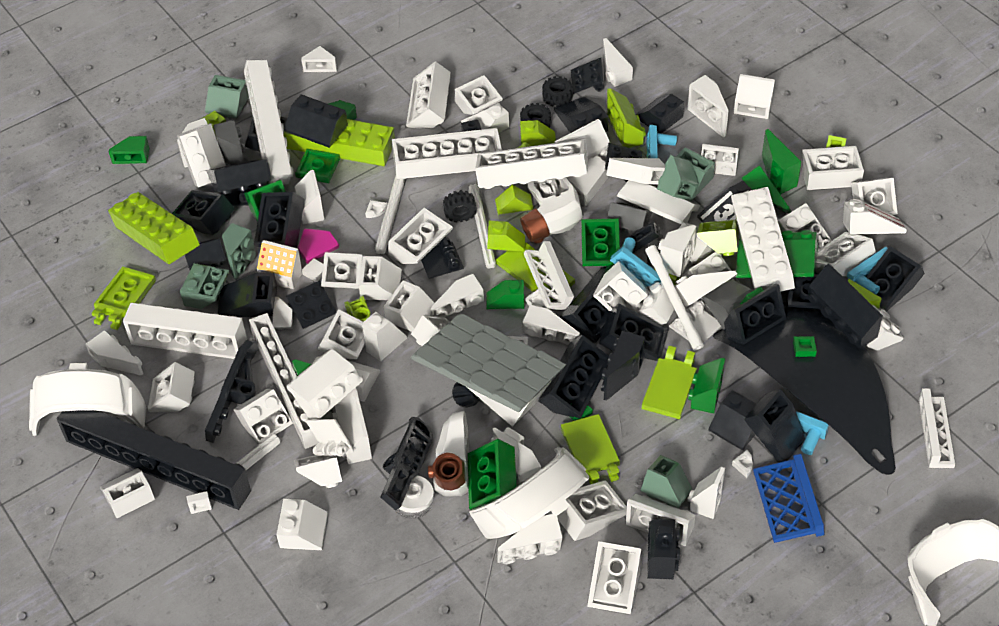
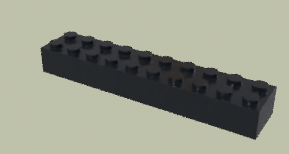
M96 410L62 411L57 417V422L66 442L133 469L138 468L143 473L196 494L207 491L209 499L239 510L251 492L246 470L242 465L227 462L219 456L209 455L201 449L196 450L186 443H178L168 436H160L150 429H142L134 423L124 422L116 416L111 417L102 411Z

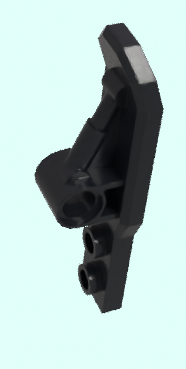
M246 340L236 353L217 403L205 428V438L208 442L214 443L216 436H220L222 431L221 424L228 417V407L231 402L243 404L256 396L250 363L258 350L257 340Z
M411 417L409 419V425L397 452L391 455L382 467L390 475L380 498L395 511L402 506L412 479L419 474L433 439V434L429 427L418 417Z

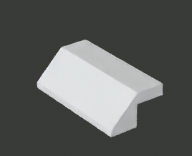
M628 180L617 195L619 198L679 224L683 222L688 223L692 211L698 212L700 207L695 202L676 198L657 190V186L653 184Z

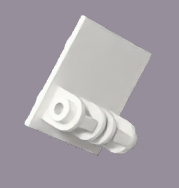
M696 301L686 311L704 343L721 328V325L716 318L704 311L703 307L705 305L702 301ZM678 317L669 327L688 340Z
M335 419L306 421L319 442L313 448V453L316 456H343L346 453H354L350 441L346 438Z

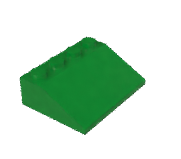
M810 230L801 232L783 231L781 234L793 277H814L818 255L817 232ZM740 236L736 278H751Z

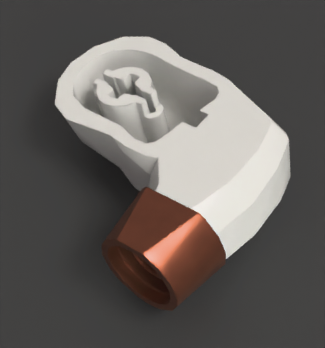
M567 177L564 179H548L543 182L530 181L528 183L529 190L540 206L538 209L535 208L520 218L522 228L529 241L541 243L544 238L552 234L571 230L582 219L583 215L577 191Z
M465 411L452 413L445 421L436 448V459L433 465L428 466L429 478H433L434 490L445 497L463 496L468 493L467 453H469V432Z

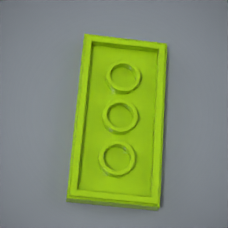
M525 242L524 252L525 250H536ZM506 251L496 259V264L516 280H524V286L532 292L538 289L523 251ZM532 257V259L540 262L538 257ZM537 269L540 274L546 276L544 272ZM563 270L564 275L568 281V284L571 287L573 284H575V278H573L571 275H569ZM543 283L546 288L552 290L549 285Z

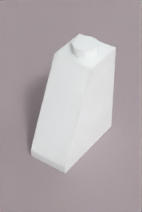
M598 155L588 160L587 174L581 177H567L576 189L579 202L584 207L590 203L608 179L606 175L607 170H605L606 161L602 160Z
M374 312L362 323L366 352L380 362L407 339V336L377 312Z

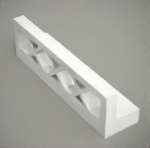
M543 241L539 250H525L524 256L546 308L566 310L574 295L551 242ZM532 257H538L540 262L532 259ZM537 269L544 272L546 276L540 274ZM543 283L549 285L552 290L546 288ZM549 297L555 299L557 303H551Z
M922 388L919 406L929 468H954L955 460L944 397H931L930 389ZM933 404L940 405V409L937 412L934 411ZM935 418L943 423L942 427H936ZM938 435L946 441L942 446L939 444ZM941 452L948 457L949 461H940Z

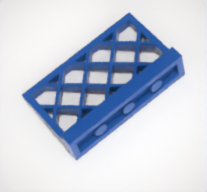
M801 454L794 455L793 460L753 469L774 543L815 534L816 537L825 535L824 524ZM789 467L792 469L789 477L779 474L782 469ZM769 473L773 476L767 483L760 479L759 474ZM776 477L785 481L781 489L772 485ZM789 484L798 489L794 495L785 491ZM768 489L777 492L773 500L765 497ZM781 495L791 499L787 506L777 502ZM794 502L803 505L799 513L790 509ZM774 506L783 510L779 518L770 514ZM786 513L796 517L792 524L782 520ZM801 519L807 522L810 528L801 530L795 526ZM779 524L789 528L785 534L776 535L775 530Z

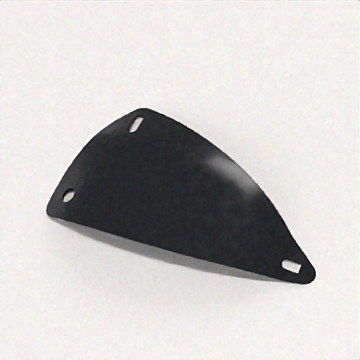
M783 302L787 319L744 345L728 340L726 330H723V328L713 335L714 339L733 347L780 383L841 435L873 468L886 475L895 472L896 466L891 441L889 409L884 387L876 366L865 346L859 349L855 344H851L847 336L842 331H838L829 318L823 316L820 309L807 312L805 311L807 308L789 307L787 302ZM814 336L817 350L816 357H795L794 337ZM873 449H877L886 459L883 463H880L872 455Z

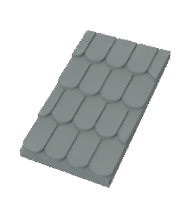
M464 314L455 316L452 321L431 337L410 358L466 386L512 427L536 404L552 379L566 365L545 352L537 351L517 339H511L488 325L484 326Z

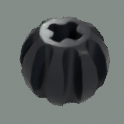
M458 382L454 384L452 395L457 405L468 408L475 406L480 401V398L466 386Z

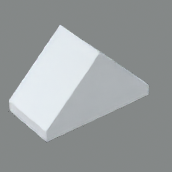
M321 46L309 52L301 59L303 72H337L335 57Z

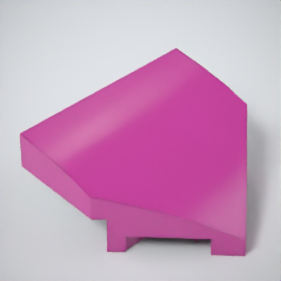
M304 229L298 245V251L307 264L313 258L318 259L324 256L325 252L330 253L339 248L338 242L330 231Z

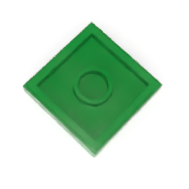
M306 149L295 172V177L303 179L309 171L314 170L316 181L330 183L340 161V154Z

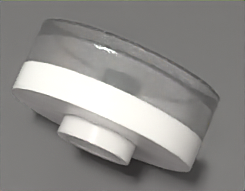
M421 476L414 477L402 506L395 512L405 518H419L426 515L433 505L434 491L431 483Z

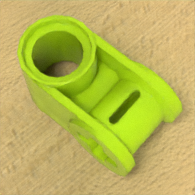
M363 296L352 302H344L347 313L364 322L371 316Z

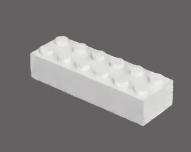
M497 128L392 139L397 179L476 171L475 166L478 153L502 150Z
M585 139L478 153L475 166L479 188L490 189L494 186H510L514 183L527 184L530 181L543 182L553 178L564 179L568 176L581 177L587 174L588 157Z
M764 187L731 195L733 210L754 290L759 287L766 290L776 283L779 284L780 292L794 289L793 273L769 188Z
M130 303L123 319L131 345L234 359L239 347L247 340L242 318L236 316Z

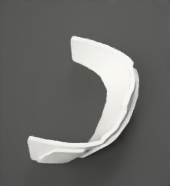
M70 363L67 370L51 371L41 376H36L34 379L33 387L30 389L29 430L32 431L33 436H37L40 420L47 414L78 410L111 412L144 429L147 408L138 388L123 374L106 370L87 369V363Z
M557 447L554 449L557 455L545 467L506 495L487 505L472 509L469 513L486 539L511 535L535 522L549 511L554 516H557L567 509L569 504L566 499L589 479V475L585 472L587 469L566 448Z
M985 519L964 520L953 524L947 522L934 529L931 534L924 537L911 549L908 555L910 571L908 579L918 613L924 625L936 626L940 618V612L926 594L927 586L935 578L964 562L980 558L999 562V526Z

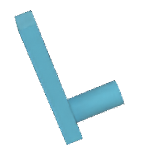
M650 125L646 136L647 158H658L657 144L676 146L677 136L657 133V126Z
M630 237L626 238L622 248L612 255L610 261L614 264L619 261L645 287L657 282L660 283L661 280L657 272L632 253L636 243L635 240Z
M884 247L847 273L848 279L877 294L880 287L866 278V276L888 248Z
M796 411L802 431L808 433L801 451L804 454L812 455L819 438L825 440L829 425L826 422Z

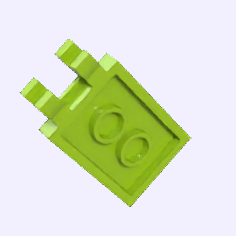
M122 266L94 303L95 309L91 313L92 316L96 317L94 324L101 325L105 315H108V320L112 322L110 328L118 330L130 303L139 304L156 282L155 276Z
M668 346L665 359H658L641 409L680 419L689 396L690 388L692 387L694 373H697V368L693 367L695 352L687 351L685 361L682 362L675 360L676 347Z
M599 414L561 424V431L570 453L587 469L585 472L589 475L590 485L599 482L598 472L607 470L611 482L619 480L617 474L619 469L617 466H620V460Z

